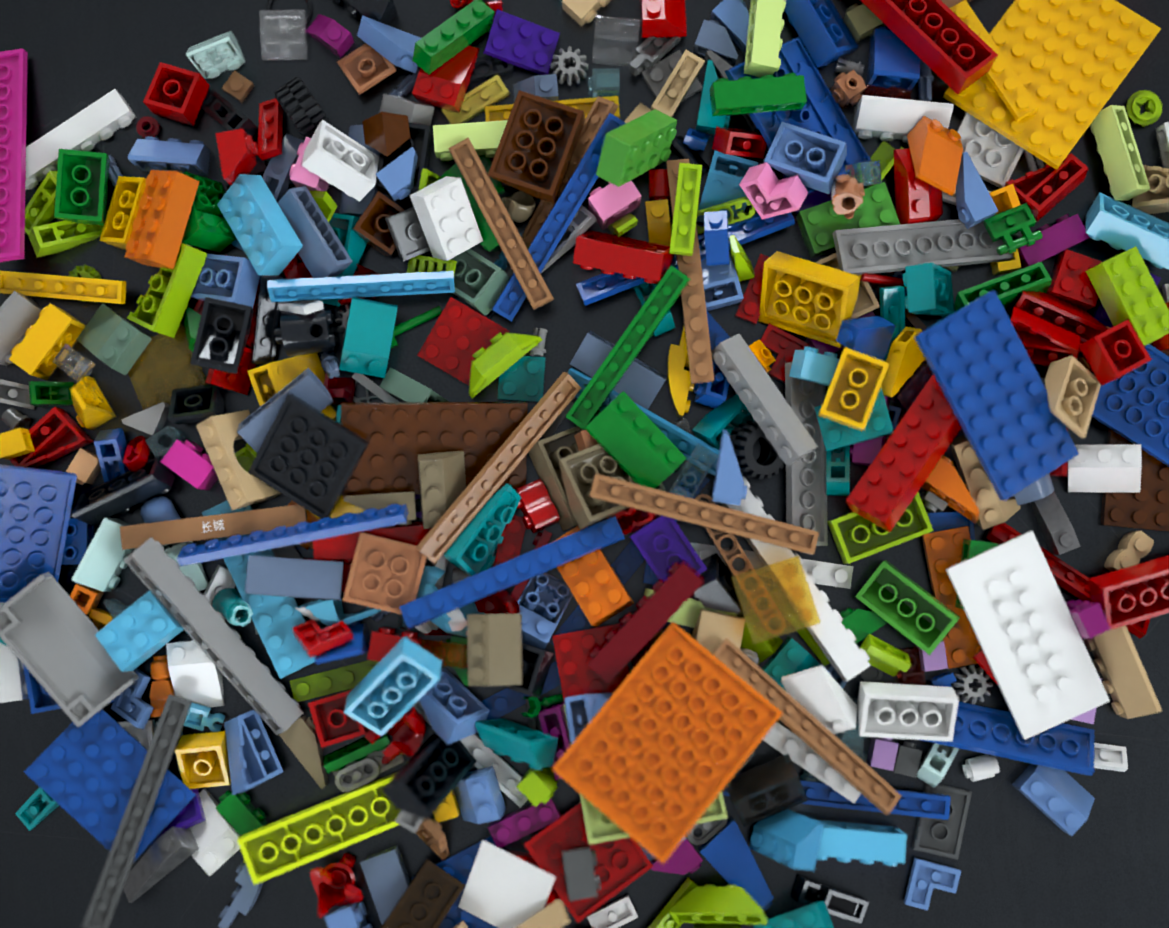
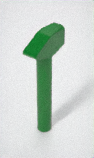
M440 306L395 326L390 349L398 346L395 336L441 315L442 310Z

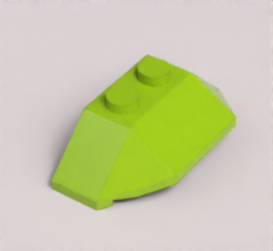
M500 332L490 340L492 344L488 348L484 349L481 347L472 355L474 359L471 361L469 396L474 398L539 344L542 338L538 335L509 332L503 335Z
M706 884L703 887H695L670 910L676 923L714 925L768 924V919L763 909L742 887L737 885L716 887Z

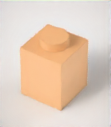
M80 448L66 472L76 473V483L80 485L84 483L93 484L101 468L96 454L87 449Z

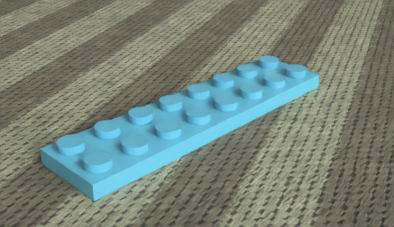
M227 500L202 512L203 516L250 511L253 508L252 506L232 510ZM229 537L214 538V539H218V541H220V540L228 539ZM267 549L223 558L242 599L251 607L253 613L251 618L279 678H284L314 663L315 656L310 658L292 631L293 627L306 622L301 612L295 609V607L299 608L294 597L245 593L248 556L275 557L273 550Z

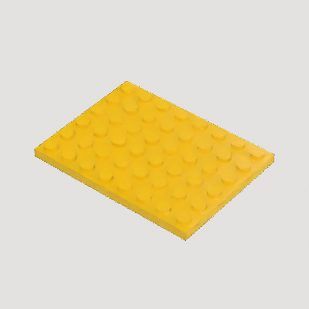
M1015 0L989 35L1037 104V111L1017 122L986 75L982 76L958 95L949 87L943 97L1057 170L1161 28L1116 0Z

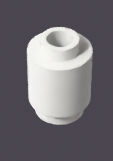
M988 754L966 759L965 765L962 766L965 777L970 778L972 782L991 778L999 773L996 757L993 755L989 756Z

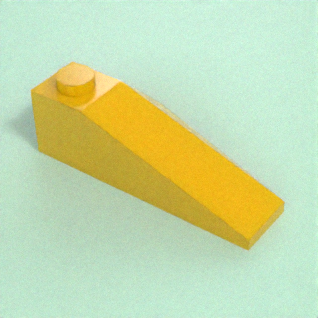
M85 376L71 389L74 409L78 414L76 419L81 427L95 430L116 417L94 378Z

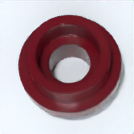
M142 117L136 125L138 134L143 138L147 136L155 137L159 133V123L153 117ZM146 124L151 125L149 130H144Z

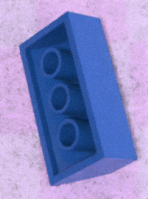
M786 0L784 11L788 16V21L797 31L800 41L808 50L813 63L817 67L830 65L859 48L832 0Z

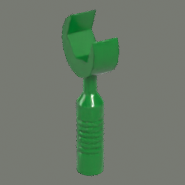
M563 693L543 698L541 702L536 697L525 696L522 699L529 701L530 709L527 713H521V715L531 718L536 717L540 713L541 706L549 707L563 703Z

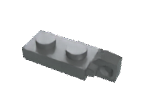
M648 37L635 49V54L632 56L633 60L629 63L628 72L636 77L644 68L646 70L650 69V67L652 68L681 41V37Z

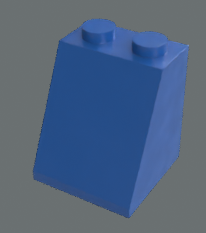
M888 27L875 28L870 38L866 87L910 93L920 78V58Z

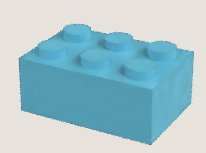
M149 590L97 632L95 636L121 672L135 670L184 629Z

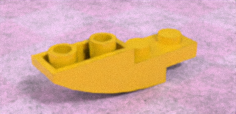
M684 325L679 345L670 344L667 359L669 394L676 415L680 418L684 416V413L689 412L691 400L687 399L688 392L694 389V384H691L690 372L684 370V367H689Z

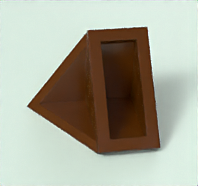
M380 112L362 121L365 144L387 157L404 142L411 139L407 115Z

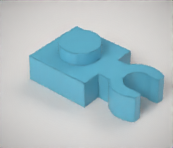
M192 702L184 726L203 731L206 726L212 732H219L222 725L215 722L223 723L225 715L221 713L210 714V707Z

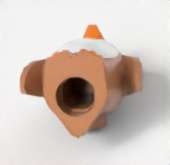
M841 174L835 177L831 188L833 210L837 215L844 214L845 218L852 219L857 207L863 203L862 197L865 196L863 182L858 183L855 177L849 174Z

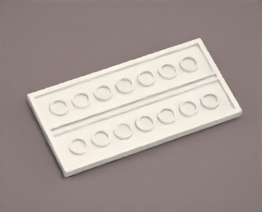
M1028 531L945 569L1023 739H1028L1110 701L1033 531Z

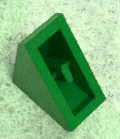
M30 381V405L41 408L73 405L71 389L74 387V382Z

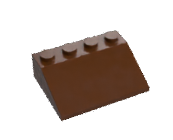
M519 90L488 176L533 197L555 204L585 123L584 111Z

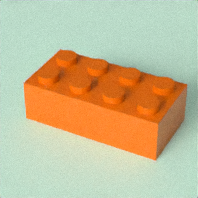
M150 170L146 178L143 196L139 201L140 207L137 217L133 221L131 237L126 245L125 258L150 267L174 269L200 181L178 171Z
M579 527L573 528L554 541L580 531ZM602 549L557 567L590 624L594 627L599 626L634 604Z

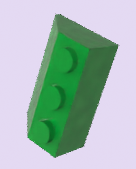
M59 149L54 218L81 224L104 226L110 158L107 153Z

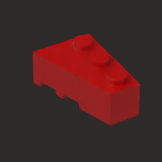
M1071 153L1057 170L1046 164L1044 168L1034 172L1030 171L1025 176L1014 181L1013 179L1007 181L1005 186L1014 185L1020 204L1027 203L1036 222H1038L1084 181L1088 167Z
M1013 308L1011 323L1032 364L1049 366L1051 362L1073 356L1077 360L1081 336L1021 309Z
M53 407L29 430L35 451L10 459L9 461L17 467L36 469L94 441L64 409Z

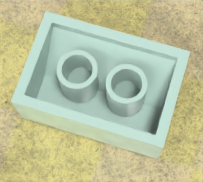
M104 517L71 580L102 592L114 590L120 582L119 575L122 569H126L128 566L124 559L133 550H122L120 527L129 526L130 524L117 518Z

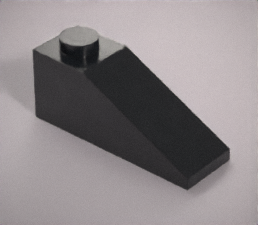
M212 89L205 97L201 109L226 131L243 128L248 135L252 136L253 142L257 141L258 127L240 110Z

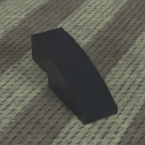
M798 875L790 896L798 903L805 905L825 901L829 914L862 924L869 904L867 900L801 875Z

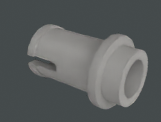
M839 58L835 72H845L848 74L854 69L857 75L862 77L865 65H862L860 61L855 63Z
M533 328V335L540 336L542 341L530 350V356L543 357L546 353L544 348L548 330L540 328L539 331V328Z

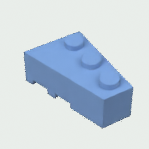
M254 709L224 722L233 795L244 792L284 772L262 720Z

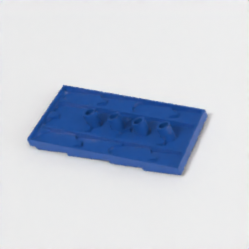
M799 37L782 43L778 57L781 59V65L778 72H774L773 75L774 77H783V75L788 73H796V76L804 75L807 103L800 110L749 113L768 148L770 149L781 122H785L846 142L847 156L838 175L847 174L871 161L870 157L838 103L834 100L831 91ZM745 61L724 71L729 81L738 80L745 76H749L751 79H758L760 77L744 74ZM805 186L808 194L815 191V189Z

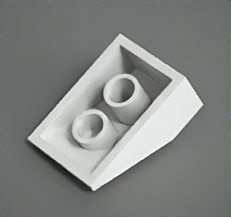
M195 641L167 643L168 668L175 696L206 707L225 706L222 672Z
M822 665L781 678L786 692L830 732L836 734L856 728L857 705Z
M204 788L199 795L206 821L187 829H191L199 847L192 854L193 858L211 876L240 849L237 841L240 835L215 808L219 803Z

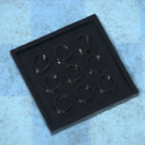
M290 393L283 402L248 472L322 519L331 516L369 442Z

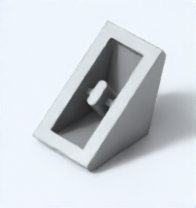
M161 402L121 419L122 423L152 436L160 437L168 417L170 404Z

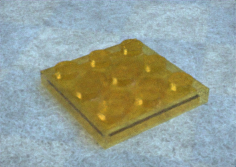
M180 325L174 338L163 334L151 337L152 340L128 372L143 410L161 402L170 404L173 389L208 385V383H205V376L201 367L190 364L192 352L188 349L186 330L183 325Z
M799 556L731 577L753 644L821 623Z

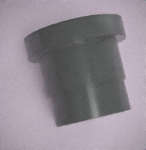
M13 407L7 409L1 417L2 421L10 428V431L17 428L28 429L31 425V419Z

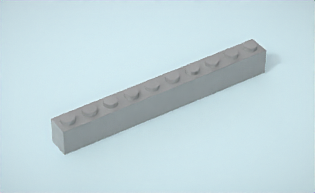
M151 537L124 559L126 564L276 735L285 732L304 713L300 709V704L285 692L286 689L283 684L272 677L269 668L259 662L255 657V652L240 640L238 632L231 629L226 624L224 616L215 611L210 605L209 599L204 594H200L195 588L192 579L185 576L180 571L178 563L167 556L163 546L158 541H154Z

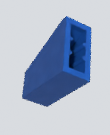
M881 316L842 320L836 341L848 349L884 361L896 325Z

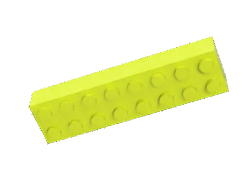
M398 772L241 835L237 841L254 885L400 825L395 822V819L401 810L397 809L382 791Z

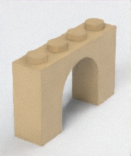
M249 410L211 416L196 425L232 510L266 502L282 494L254 475L246 472L235 457L233 450L234 441L243 439L237 433L238 424L250 415Z

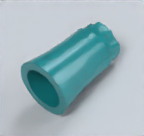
M234 588L222 589L213 599V609L221 613L231 624L245 626L251 621V615L253 614L251 607L242 599L238 590Z

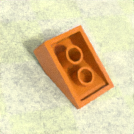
M924 116L907 134L915 175L917 178L952 196L956 190L963 152L961 136L954 129L949 130L944 127L938 120H931Z
M943 455L921 488L935 494L947 502L949 507L974 524H977L980 511L955 467L952 465L953 462Z

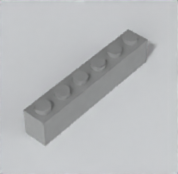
M740 333L720 342L711 352L714 362L723 372L727 381L736 391L740 400L749 410L753 419L760 426L766 438L773 445L786 466L794 464L816 449L818 446Z

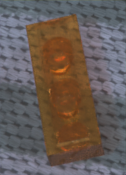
M422 639L421 648L441 660L443 666L468 668V644Z

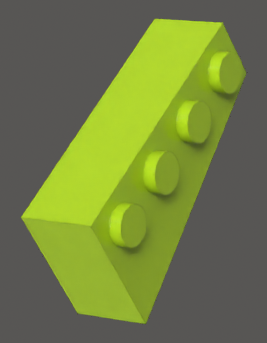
M181 243L174 269L160 268L157 274L151 276L148 281L150 284L149 289L145 295L139 296L136 301L139 304L136 311L130 312L127 319L151 331L174 338L208 253Z

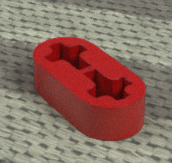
M140 435L133 438L126 447L123 463L132 472L141 469L148 460L151 445L144 436Z

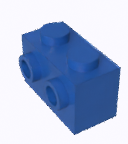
M712 358L714 382L695 384L694 393L696 396L694 402L715 409L726 401L729 382Z
M75 518L69 519L61 565L80 564L95 536V524L89 525Z

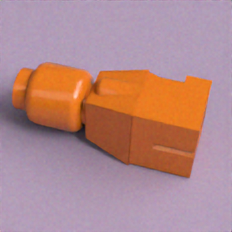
M167 655L153 657V662L150 664L151 678L155 680L151 684L149 696L151 706L154 708L151 718L161 717L168 695L175 696L172 681L169 680L171 677Z

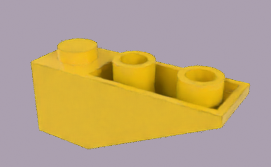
M905 327L892 342L886 359L889 366L880 387L884 396L893 397L897 394L920 364L926 360L914 338L915 335L922 332L921 329Z

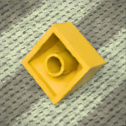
M225 731L181 736L175 748L182 781L187 787L195 789L231 784Z

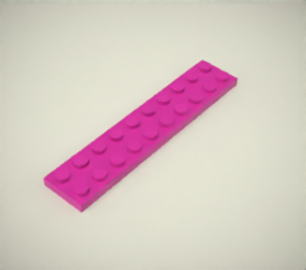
M23 48L0 52V262L24 259L27 52Z

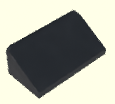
M682 136L675 137L670 146L674 154L679 159H689L690 164L702 165L701 176L705 174L710 168L695 150L690 149L687 144L683 143L684 138Z

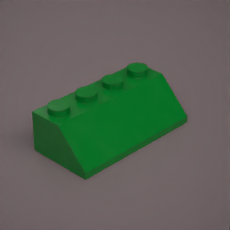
M624 391L585 427V430L619 466L641 486L655 489L687 459Z

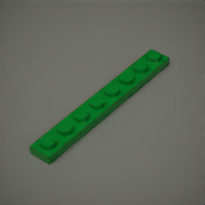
M672 265L669 267L565 416L566 418L585 430V427L595 417L691 280L689 277Z

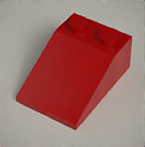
M472 46L466 47L429 75L420 68L412 91L413 96L419 102L459 113L480 49Z

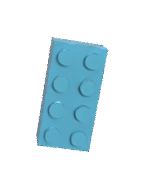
M240 174L218 202L217 206L257 274L280 275L303 245L262 176Z
M1099 192L1086 213V233L1088 236L1096 241L1103 240L1116 250L1123 249L1127 251L1136 246L1143 259L1150 261L1157 268L1162 269L1164 267L1169 270V223Z
M404 637L347 695L344 713L380 736H383L440 679L442 661Z
M814 819L824 823L817 860L837 857L836 860L841 862H851V859H860V863L874 864V861H883L884 865L897 866V863H905L907 835L897 826Z

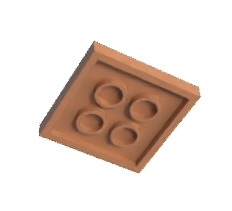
M360 532L343 601L402 615L399 606L416 600L426 557L416 548V545Z

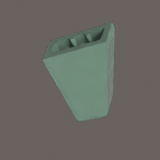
M391 367L379 386L405 403L449 402L430 388Z

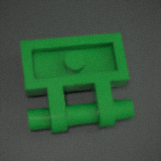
M1027 203L985 219L983 222L992 242L1002 239L1004 243L996 247L998 255L1014 253L1016 249L1025 245L1027 247L1035 244V241L1043 238L1040 230L1033 233L1030 230V227L1035 226L1036 220ZM1021 232V238L1012 239L1011 235Z

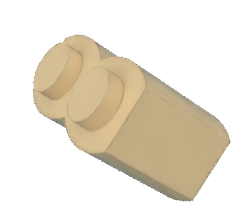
M1142 531L1128 532L1120 540L1118 549L1114 550L1107 557L1104 567L1113 572L1139 564L1140 558L1145 557L1151 551L1154 540Z

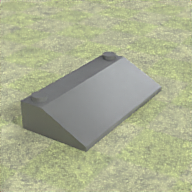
M50 572L41 574L0 607L1 639L77 727H80L139 679V676L134 671L121 672L96 638L95 634L99 632L98 628Z

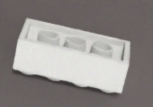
M862 95L854 108L853 130L858 135V138L861 139L880 137L882 141L901 139L904 143H908L907 134L924 116L931 120H938L948 129L954 104Z
M860 681L857 701L859 736L952 742L959 698L952 687Z

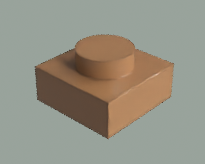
M234 70L222 89L242 103L255 85Z

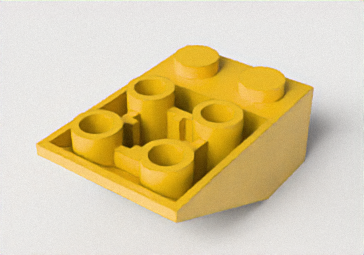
M318 353L294 356L247 371L259 405H263L307 368L324 384L325 372L321 366Z

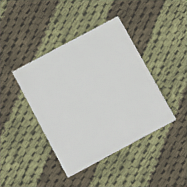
M482 840L458 907L497 928H516L544 909L556 877Z

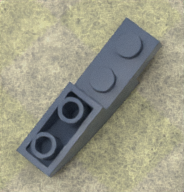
M286 134L282 139V154L270 159L262 177L277 203L288 191L289 185L293 184L289 176L290 168L293 163L296 164L299 156L297 151L300 143H304V140Z
M245 860L240 863L236 870L238 876L235 881L240 885L237 886L231 896L234 900L230 906L226 905L219 915V918L222 919L218 925L220 928H229L239 912L246 916L252 910L262 889L264 881L254 885Z

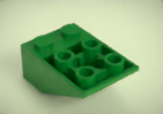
M184 172V175L200 182L182 243L220 253L236 239L217 206L225 194L223 184Z

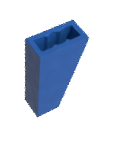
M731 816L727 820L726 825L706 843L700 845L698 849L730 885L742 887L765 912L772 905L773 895L736 821Z

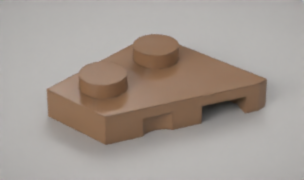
M433 818L424 819L415 834L444 861L450 853L445 834L441 831L442 826Z

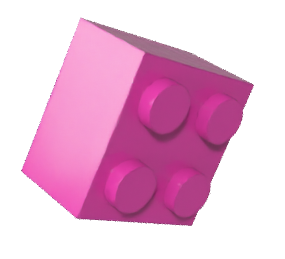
M187 439L185 442L176 440L161 460L162 464L197 489L210 491L218 480L209 455L202 453L203 448L194 441L191 442Z

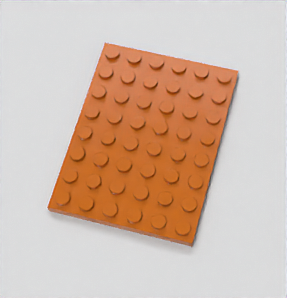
M672 622L552 770L664 864L781 717L783 712Z

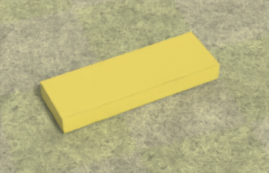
M495 75L465 94L459 113L443 108L441 110L450 124L466 123L485 111L484 106H493L509 96L510 92L499 75Z

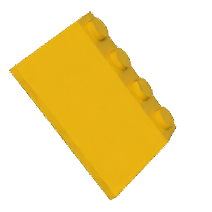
M776 251L764 262L759 322L770 323L775 327L841 348L843 345L838 343L836 339L842 320L851 319L858 297L860 276Z

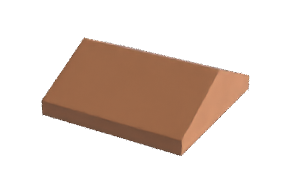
M367 43L337 61L341 70L359 95L397 71L390 61Z

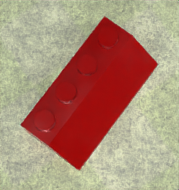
M591 230L576 237L573 264H578L581 269L585 270L597 268L602 269L601 272L604 274L613 275L616 272L623 274L624 278L636 279V277L644 278V281L647 283L657 284L669 269L675 254H669L670 246L623 236L617 237V235Z

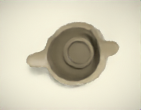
M517 191L512 196L501 199L511 219L517 223L526 221L533 214L536 207L534 198L522 191Z

